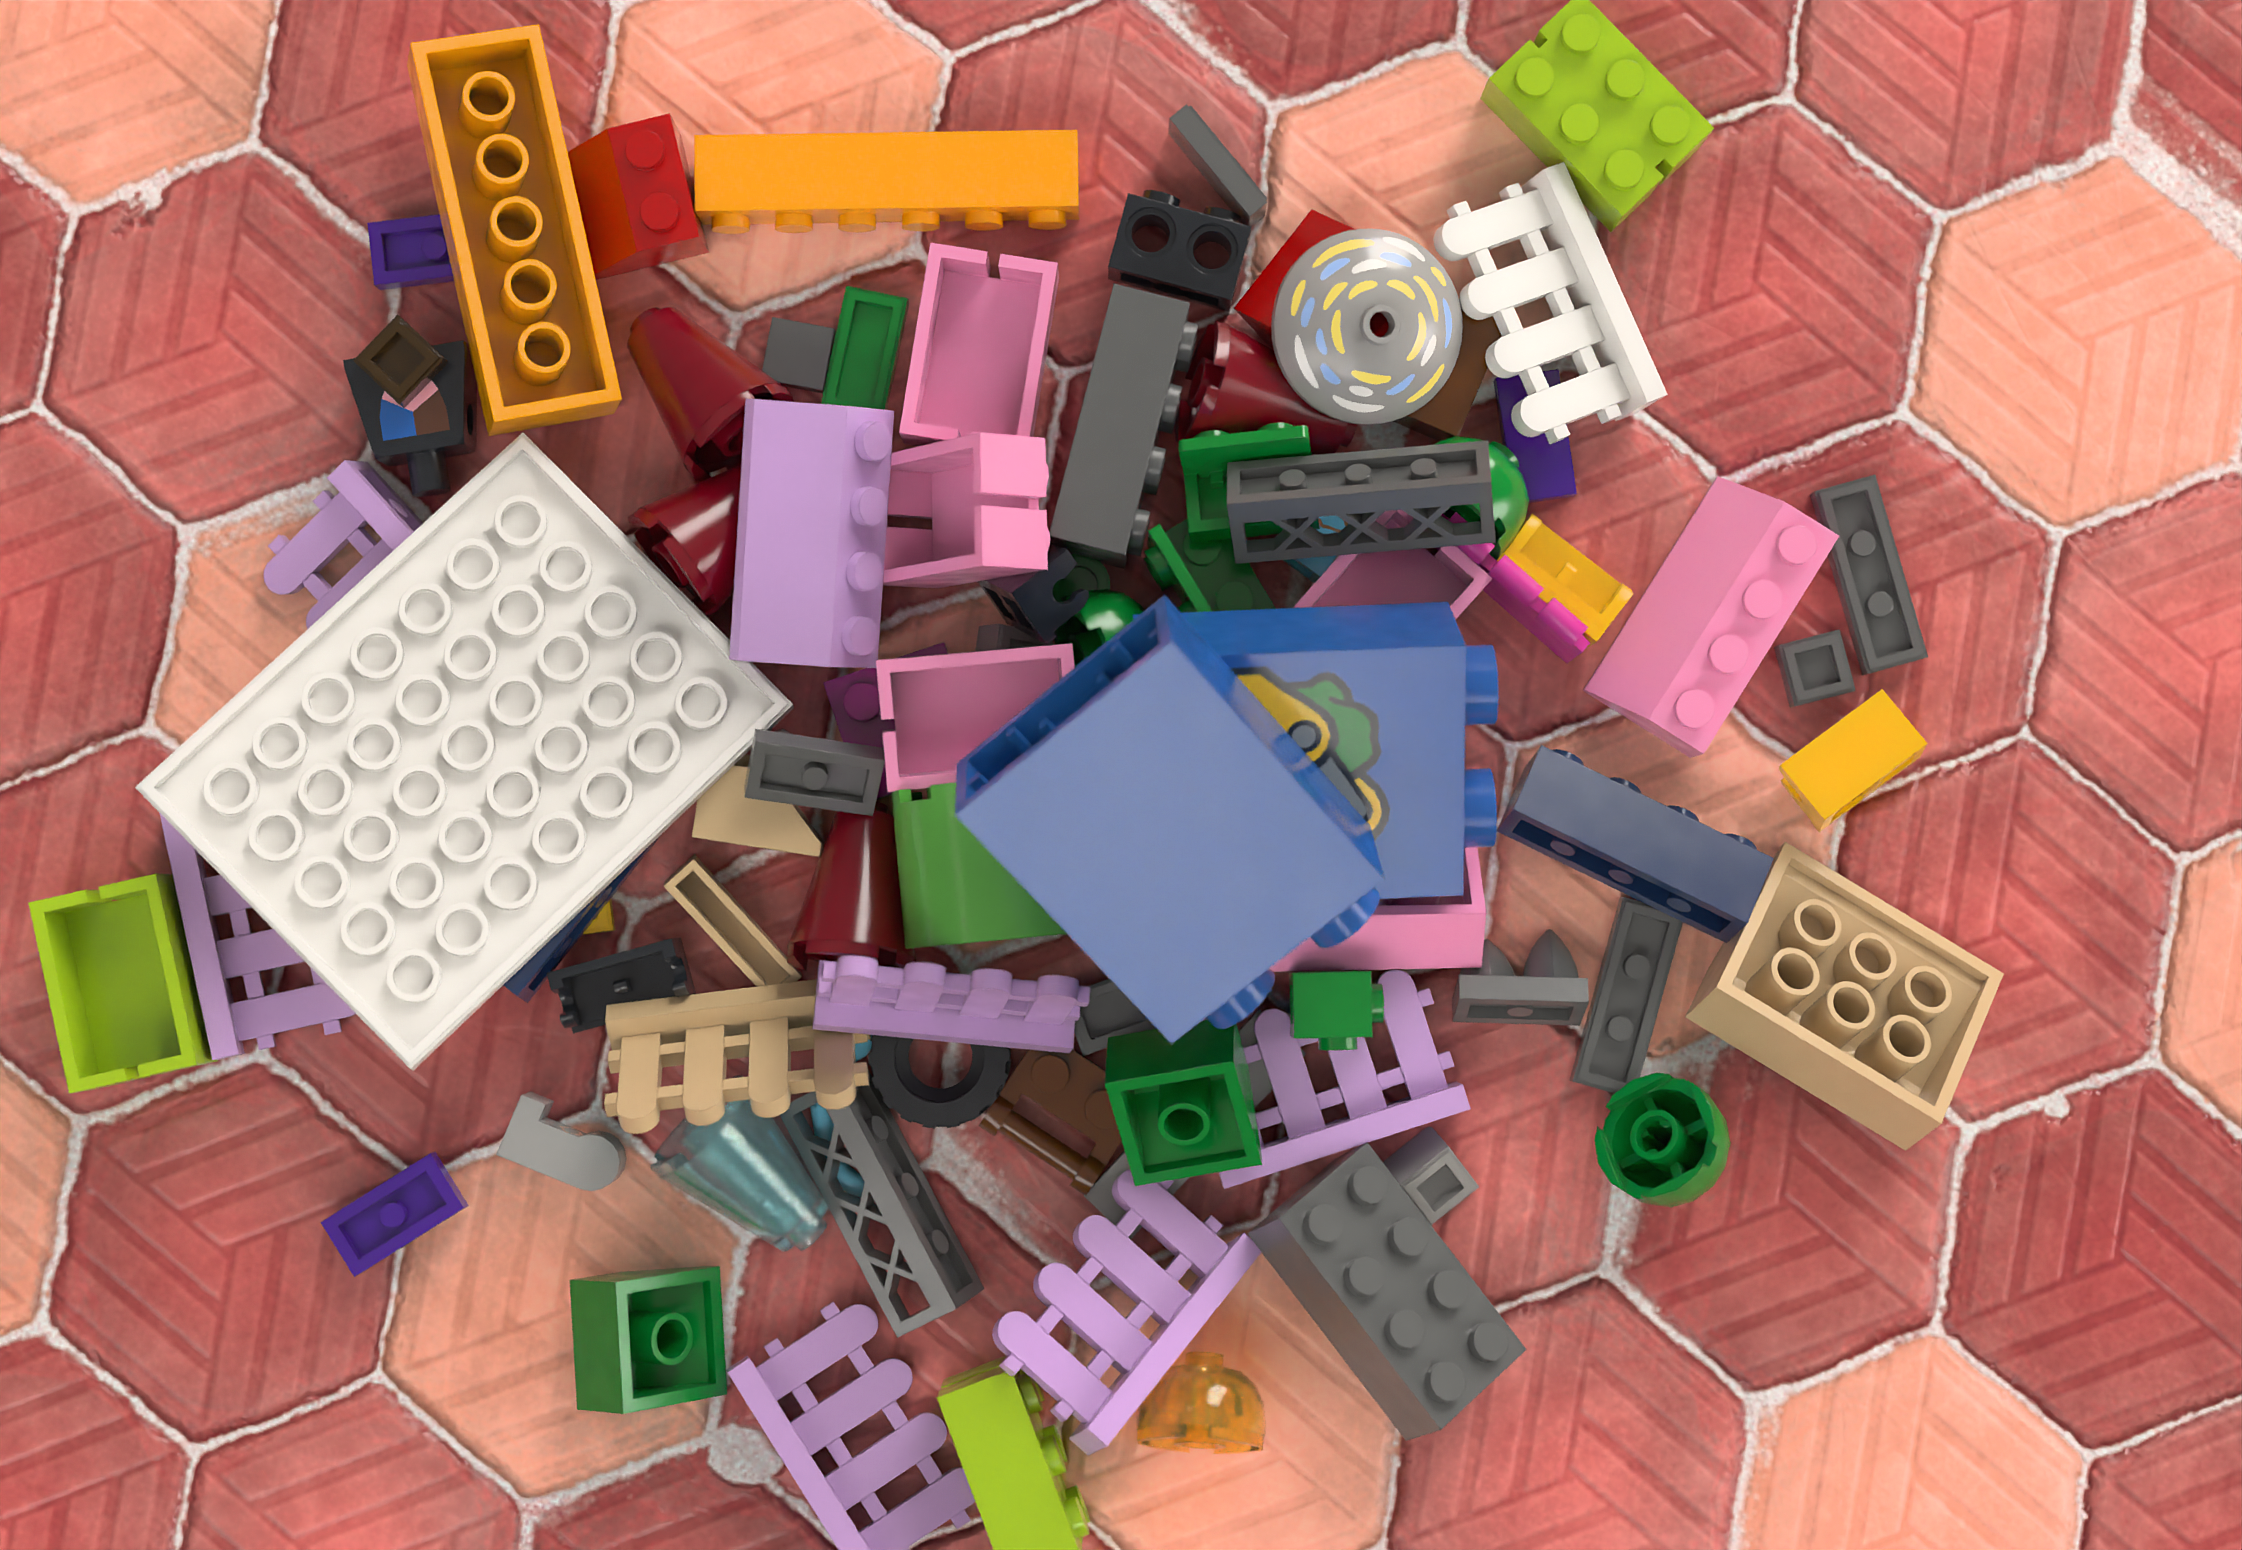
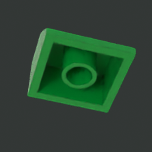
M1203 1020L1172 1044L1158 1029L1108 1037L1105 1087L1135 1186L1262 1165V1153L1249 1068L1237 1023L1228 1028L1217 1029L1208 1020Z
M720 1266L626 1271L569 1280L577 1410L627 1414L728 1395Z

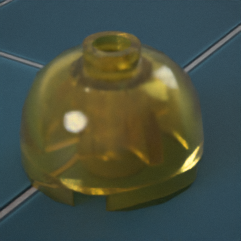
M1186 1352L1185 1364L1171 1366L1138 1407L1136 1418L1138 1444L1153 1449L1190 1453L1189 1448L1214 1449L1213 1454L1263 1451V1439L1266 1435L1263 1399L1257 1386L1243 1372L1223 1366L1224 1355L1214 1352Z

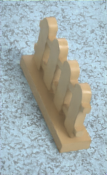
M817 979L606 1005L605 1023L612 1051H608V1065L611 1074L619 1073L618 1092L605 1094L604 1106L607 1117L618 1116L620 1126L625 1132L640 1134L653 1129L658 1124L660 1110L684 1108L688 1122L697 1126L710 1125L720 1120L725 1113V1102L750 1100L751 1109L755 1115L764 1118L776 1117L783 1114L789 1108L791 1094L807 1092L816 1093L817 1102L821 1107L831 1110L841 1109L850 1105L855 1100L856 1086L869 1085L867 1062L856 1063L855 1044L868 1042L871 1036L868 1034L812 1029ZM814 1049V1068L791 1071L792 1051ZM749 1057V1076L726 1079L727 1059ZM684 1065L683 1084L661 1087L662 1067Z

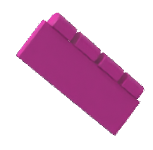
M1457 512L1450 519L1444 514L1441 515L1452 523L1467 522ZM1493 543L1457 546L1492 577V580L1484 587L1483 591L1565 663H1569L1581 654L1590 644L1582 636L1588 627L1554 597L1548 604L1542 601L1538 595L1544 588L1509 557L1504 555L1497 561L1489 554L1495 547ZM1435 547V549H1436L1437 551H1439V550L1442 548V547Z

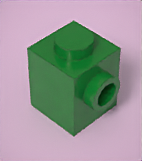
M1371 971L1289 972L1290 1036L1292 1038H1318V1050H1356L1357 1037H1373L1372 1023H1383V985L1371 984Z

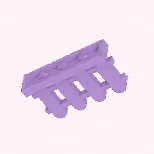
M344 460L327 477L339 493L334 496L330 491L323 490L313 500L321 511L291 540L285 535H278L268 545L276 555L267 563L264 569L266 586L272 592L279 595L295 594L306 587L318 601L307 614V629L423 524L368 462ZM367 524L382 538L378 543L364 529ZM350 542L363 558L332 587L319 572Z
M160 814L212 1060L245 1054L242 1042L244 1040L256 1038L259 1050L276 1047L274 1037L276 1033L320 1023L323 1024L325 1035L342 1032L339 1019L354 1016L356 1013L312 968L311 973L314 985L265 996L261 971L305 961L274 929L252 933L247 909H252V907L221 875L207 878L203 857ZM230 914L234 937L220 940L215 916ZM243 976L248 1000L234 1003L229 978Z
M842 956L838 958L837 962L819 961L812 1029L1070 1053L1074 1046L1075 1021H1078L1080 1018V1006L1087 1007L1089 1004L1090 987L1078 986L1079 981L1077 979L1061 975H1046L1039 977L1037 981L1012 979L1010 972L998 969L973 970L971 975L945 972L946 968L944 966L934 963L913 962L906 964L904 968L878 966L879 962L869 957Z
M1392 969L1382 973L1378 977L1376 984L1383 985L1384 1021L1399 1066L1376 1074L1365 1038L1357 1037L1356 1050H1327L1338 1086L1318 1093L1314 1092L1300 1049L1301 1046L1317 1042L1318 1038H1292L1290 1036V1017L1285 1012L1278 1009H1267L1261 1012L1254 1022V1033L1257 1043L1243 1049L1247 1064L1263 1059L1278 1106L1255 1113L1262 1153V1165L1218 1172L1224 1189L1470 1110L1463 1084L1456 1081L1449 1084L1446 1082L1443 1070L1454 1067L1450 1051L1439 1054L1436 1052L1422 1007L1434 1004L1430 989L1426 988L1417 991L1413 979L1404 971ZM1405 1083L1409 1097L1386 1104L1382 1090ZM1344 1102L1348 1116L1325 1124L1321 1110ZM1283 1122L1287 1136L1263 1143L1259 1130Z
M1130 1169L1119 1175L1112 1185V1195L1115 1202L1126 1211L1117 1224L1114 1225L1103 1216L1092 1215L1085 1218L1075 1227L1073 1232L1074 1245L1087 1259L1078 1271L1074 1273L1068 1266L1062 1263H1051L1035 1275L1033 1281L1034 1293L1047 1307L1040 1317L1034 1321L1023 1312H1009L995 1323L992 1332L995 1345L1007 1356L999 1366L1011 1377L1021 1368L1051 1395L1057 1403L1050 1412L1061 1422L1067 1420L1071 1414L1081 1422L1069 1439L1088 1456L1109 1445L1261 1254V1250L1245 1233L1227 1244L1216 1235L1223 1226L1220 1222L1210 1215L1202 1223L1167 1191L1174 1182L1173 1180L1135 1186ZM1139 1224L1175 1256L1165 1269L1161 1268L1128 1238ZM1190 1269L1198 1278L1186 1290L1178 1281ZM1100 1271L1136 1303L1126 1318L1089 1286ZM1151 1316L1160 1325L1148 1339L1139 1329ZM1060 1320L1097 1352L1086 1367L1049 1335ZM1112 1365L1121 1374L1108 1388L1099 1379L1109 1366Z
M831 1302L819 1310L826 1321L784 1348L778 1338L765 1345L764 1348L770 1356L766 1361L755 1367L751 1359L746 1356L726 1369L838 1550H910L909 1546L949 1519H951L956 1529L971 1521L964 1509L972 1505L975 1499L963 1467L952 1468L942 1475L930 1456L946 1440L947 1429L945 1423L940 1417L929 1412L917 1414L908 1420L896 1402V1399L904 1395L911 1387L913 1377L910 1367L902 1360L896 1358L885 1359L874 1366L861 1346L873 1338L878 1329L877 1315L870 1307L863 1304H853L840 1312L835 1303ZM848 1355L860 1376L818 1403L805 1382ZM792 1391L804 1413L789 1422L777 1400ZM882 1409L894 1430L852 1457L840 1436ZM826 1446L839 1467L823 1476L811 1456ZM916 1464L928 1485L886 1512L874 1492ZM861 1502L873 1522L858 1531L846 1510Z

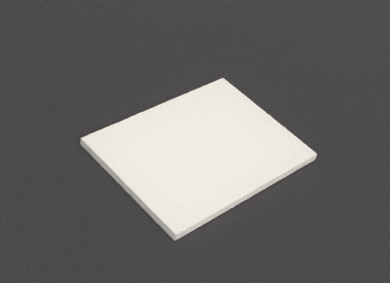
M522 433L135 788L370 1029L414 1071L752 748L755 729L770 731L794 707L793 703L752 662L729 660L730 640Z

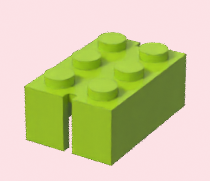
M1570 0L1539 30L1534 42L1528 40L1488 79L1480 97L1547 167L1562 162L1565 163L1582 203L1610 232L1645 201L1658 184L1661 185L1691 157L1714 130V127L1590 0Z
M151 874L99 886V890H81L28 903L69 1094L95 1090L218 1061L212 1060L173 874Z
M1007 1356L944 1379L937 1400L993 1550H1082L1083 1537L1090 1534L1087 1525L1090 1522V1518L1078 1486L1066 1488L1061 1475L1066 1472L1064 1462L1067 1461V1456L1057 1428L1054 1424L1044 1428L1038 1412L1043 1410L1042 1401L1045 1400L1041 1386L1021 1368L1012 1377L1005 1372L999 1365Z

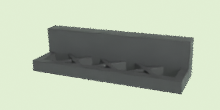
M1488 440L1227 462V510L1235 564L1496 543ZM1478 503L1480 505L1481 521L1452 523L1441 516L1449 507L1454 505ZM1403 510L1414 517L1412 521L1402 528L1388 529L1375 521L1385 511ZM1334 515L1349 523L1339 533L1322 534L1310 526L1319 517ZM1271 521L1283 528L1275 538L1247 540L1245 523Z
M868 1070L869 1085L856 1086V1098L850 1105L841 1109H826L834 1124L831 1142L815 1136L802 1113L803 1110L818 1103L815 1092H809L792 1101L787 1111L781 1114L780 1117L898 1338L956 1310L985 1288L889 1107L882 1101L884 1099L878 1088L875 1089L871 1079L872 1075ZM840 1162L858 1169L864 1180L861 1198L844 1192L837 1179ZM870 1219L883 1223L890 1229L895 1239L891 1255L874 1249L867 1235ZM900 1276L917 1282L930 1306L909 1315L897 1292Z

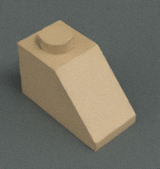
M745 754L697 800L692 837L815 857L821 856L825 842L798 805L745 798L744 785L750 755Z

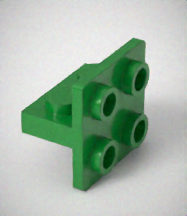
M1271 423L1261 427L1258 431L1233 434L1220 430H1210L1199 433L1194 438L1183 439L1178 442L1179 456L1184 473L1188 529L1191 544L1232 539L1227 510V462L1312 455L1307 426ZM1319 518L1310 525L1314 529H1320ZM1271 521L1245 523L1247 537L1279 534L1283 530V528Z

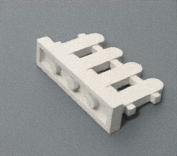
M1564 162L1543 169L1521 187L1519 182L1505 187L1499 192L1501 202L1471 212L1467 201H1463L1446 210L1450 220L1436 230L1433 238L1434 247L1438 254L1448 261H1459L1467 258L1476 278L1461 290L1459 296L1460 305L1465 314L1473 319L1483 320L1491 316L1494 317L1502 337L1488 347L1485 360L1489 370L1497 377L1510 378L1519 374L1528 396L1515 404L1511 413L1512 423L1519 433L1527 437H1535L1545 433L1549 444H1552L1570 435L1566 424L1597 413L1601 424L1614 419L1618 421L1636 414L1668 395ZM1519 239L1528 260L1497 270L1489 250ZM1545 297L1554 318L1523 329L1514 308ZM1571 355L1580 376L1549 388L1540 366Z

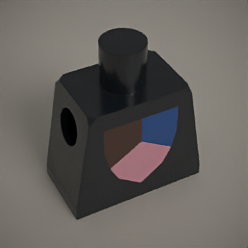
M464 340L431 345L448 363L405 408L400 406L353 361L355 358L343 360L344 370L375 458L387 466L408 464L412 495L415 497L435 496L450 492L451 487L446 458L475 452L477 382L469 346Z

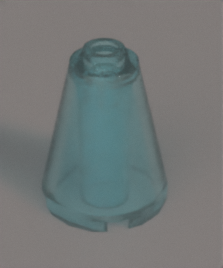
M737 1075V1076H734L733 1078L744 1077V1076H743V1075ZM750 1100L725 1102L723 1117L710 1125H693L685 1117L655 1153L654 1157L658 1162L650 1165V1168L663 1180L782 1252L788 1251L794 1246L800 1251L805 1250L820 1237L827 1227L828 1223L823 1219V1216L828 1206L774 1118H764L755 1115L751 1109Z

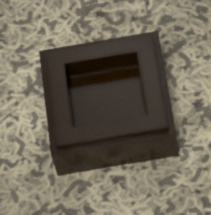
M398 314L353 360L403 408L448 363L434 347Z

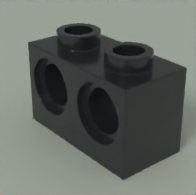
M1144 190L1142 197L1128 193L1108 265V279L1230 312L1252 226L1241 224L1240 215L1223 208L1208 206L1205 207L1204 213L1179 207L1180 200L1164 192ZM1144 226H1157L1166 233L1168 242L1159 251L1145 252L1134 244L1132 238L1135 232ZM1216 242L1227 250L1229 260L1220 268L1208 269L1196 261L1193 253L1203 243Z

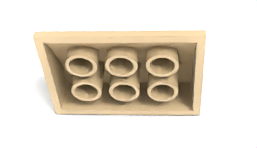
M1785 842L1774 856L1748 924L1728 943L1724 942L1709 966L1685 1017L1906 1151L1942 1124L2004 973Z

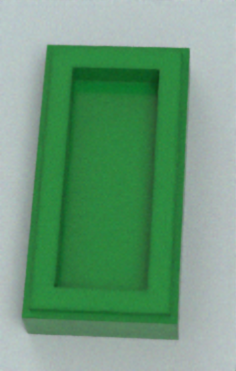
M846 286L821 404L887 410L909 307L908 298Z

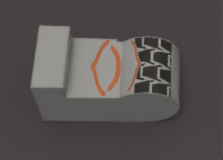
M531 1091L520 1096L496 1155L587 1191L603 1189L620 1177L625 1169L627 1158L625 1148L617 1137L603 1131L586 1134L550 1119L548 1115L554 1103L553 1100Z

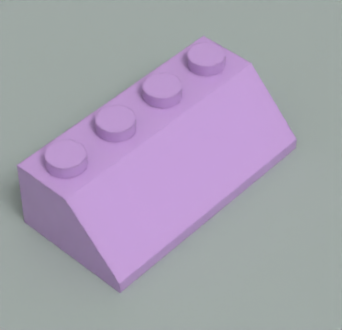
M760 399L745 400L729 660L823 667L876 668L879 651L894 411Z

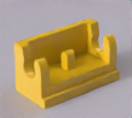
M1534 514L1529 516L1514 541L1497 560L1499 561L1504 555L1509 557L1544 588L1538 595L1542 601L1548 604L1554 597L1588 627L1582 634L1590 642L1587 647L1600 639L1604 631L1633 595L1631 589L1623 583H1619L1544 525L1542 520Z
M1881 689L1779 766V770L1784 776L1781 779V783L1812 821L1811 823L1817 831L1821 832L1919 759L1928 743L1884 690Z

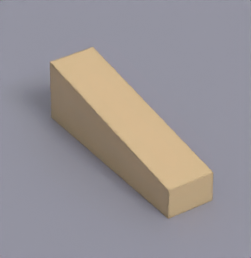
M695 854L665 880L664 887L756 987L797 982L802 977V973L787 963V956Z

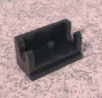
M1051 542L1047 552L1048 570L978 581L1007 624L1045 644L1050 643L1057 637L1054 631L1077 614L1085 606L1089 598L1087 590L1079 589L1072 592L1070 598L1064 602H1057L1054 599L1052 593L1054 584L1058 580L1066 578L1077 563L1068 549Z
M670 938L546 973L551 991L555 994L558 993L562 1003L563 1013L560 1014V1021L564 1028H572L573 1034L606 1025V1005L696 994L681 938Z

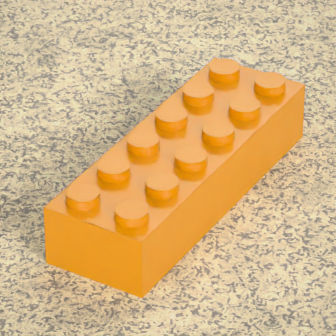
M539 24L410 43L407 68L488 436L614 414L622 397Z

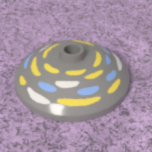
M1368 228L1332 235L1309 248L1297 259L1285 275L1278 289L1272 311L1271 331L1274 352L1280 369L1289 385L1308 405L1320 413L1339 421L1352 424H1380L1403 418L1415 412L1439 392L1456 364L1462 342L1463 324L1457 291L1440 262L1427 249L1406 236L1387 230ZM1376 312L1384 315L1388 321V330L1382 337L1375 336L1370 330V319Z

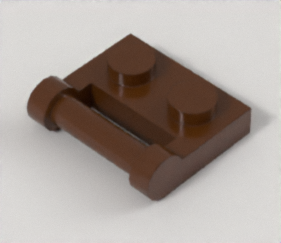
M1028 1049L1003 1087L1000 1095L979 1124V1127L993 1136L999 1131L1072 1179L1069 1186L1083 1195L1088 1194L1122 1141L1105 1087V1070L1074 1049L1070 1053ZM1022 1094L1097 1142L1088 1157L1085 1158L1013 1111L1012 1109Z

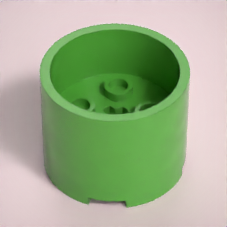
M956 782L930 785L927 788L928 799L922 800V792H911V789L891 792L905 949L1067 934L956 817Z

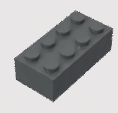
M1118 284L1113 285L1049 532L1050 542L1068 549L1070 554L1096 559L1103 564L1122 569L1126 567L1129 554L1141 557L1150 522V511L1141 509L1144 493L1157 495L1166 459V449L1157 447L1160 431L1169 434L1173 433L1181 402L1182 386L1173 384L1176 370L1188 373L1197 339L1196 334L1199 324L1188 322L1189 302Z
M1368 1142L1335 1158L1248 1233L1249 1237L1261 1250L1265 1258L1406 1441L1442 1430L1527 1350Z

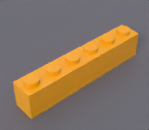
M1078 130L694 135L695 212L703 225H711L713 232L722 234L749 232L750 224H775V230L779 232L805 233L813 230V223H838V229L842 231L869 232L876 230V222H902V229L922 232L939 229L941 221H965V228L979 231L1001 229L1003 221L1028 220V226L1033 229H1061L1066 227V220H1079Z

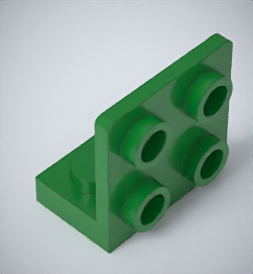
M1188 518L1165 532L1160 524L1148 531L1147 546L1149 549L1144 551L1146 556L1143 559L1144 563L1162 592L1171 586L1173 587L1182 602L1177 607L1180 613L1276 609L1250 564H1235L1232 539L1191 544Z

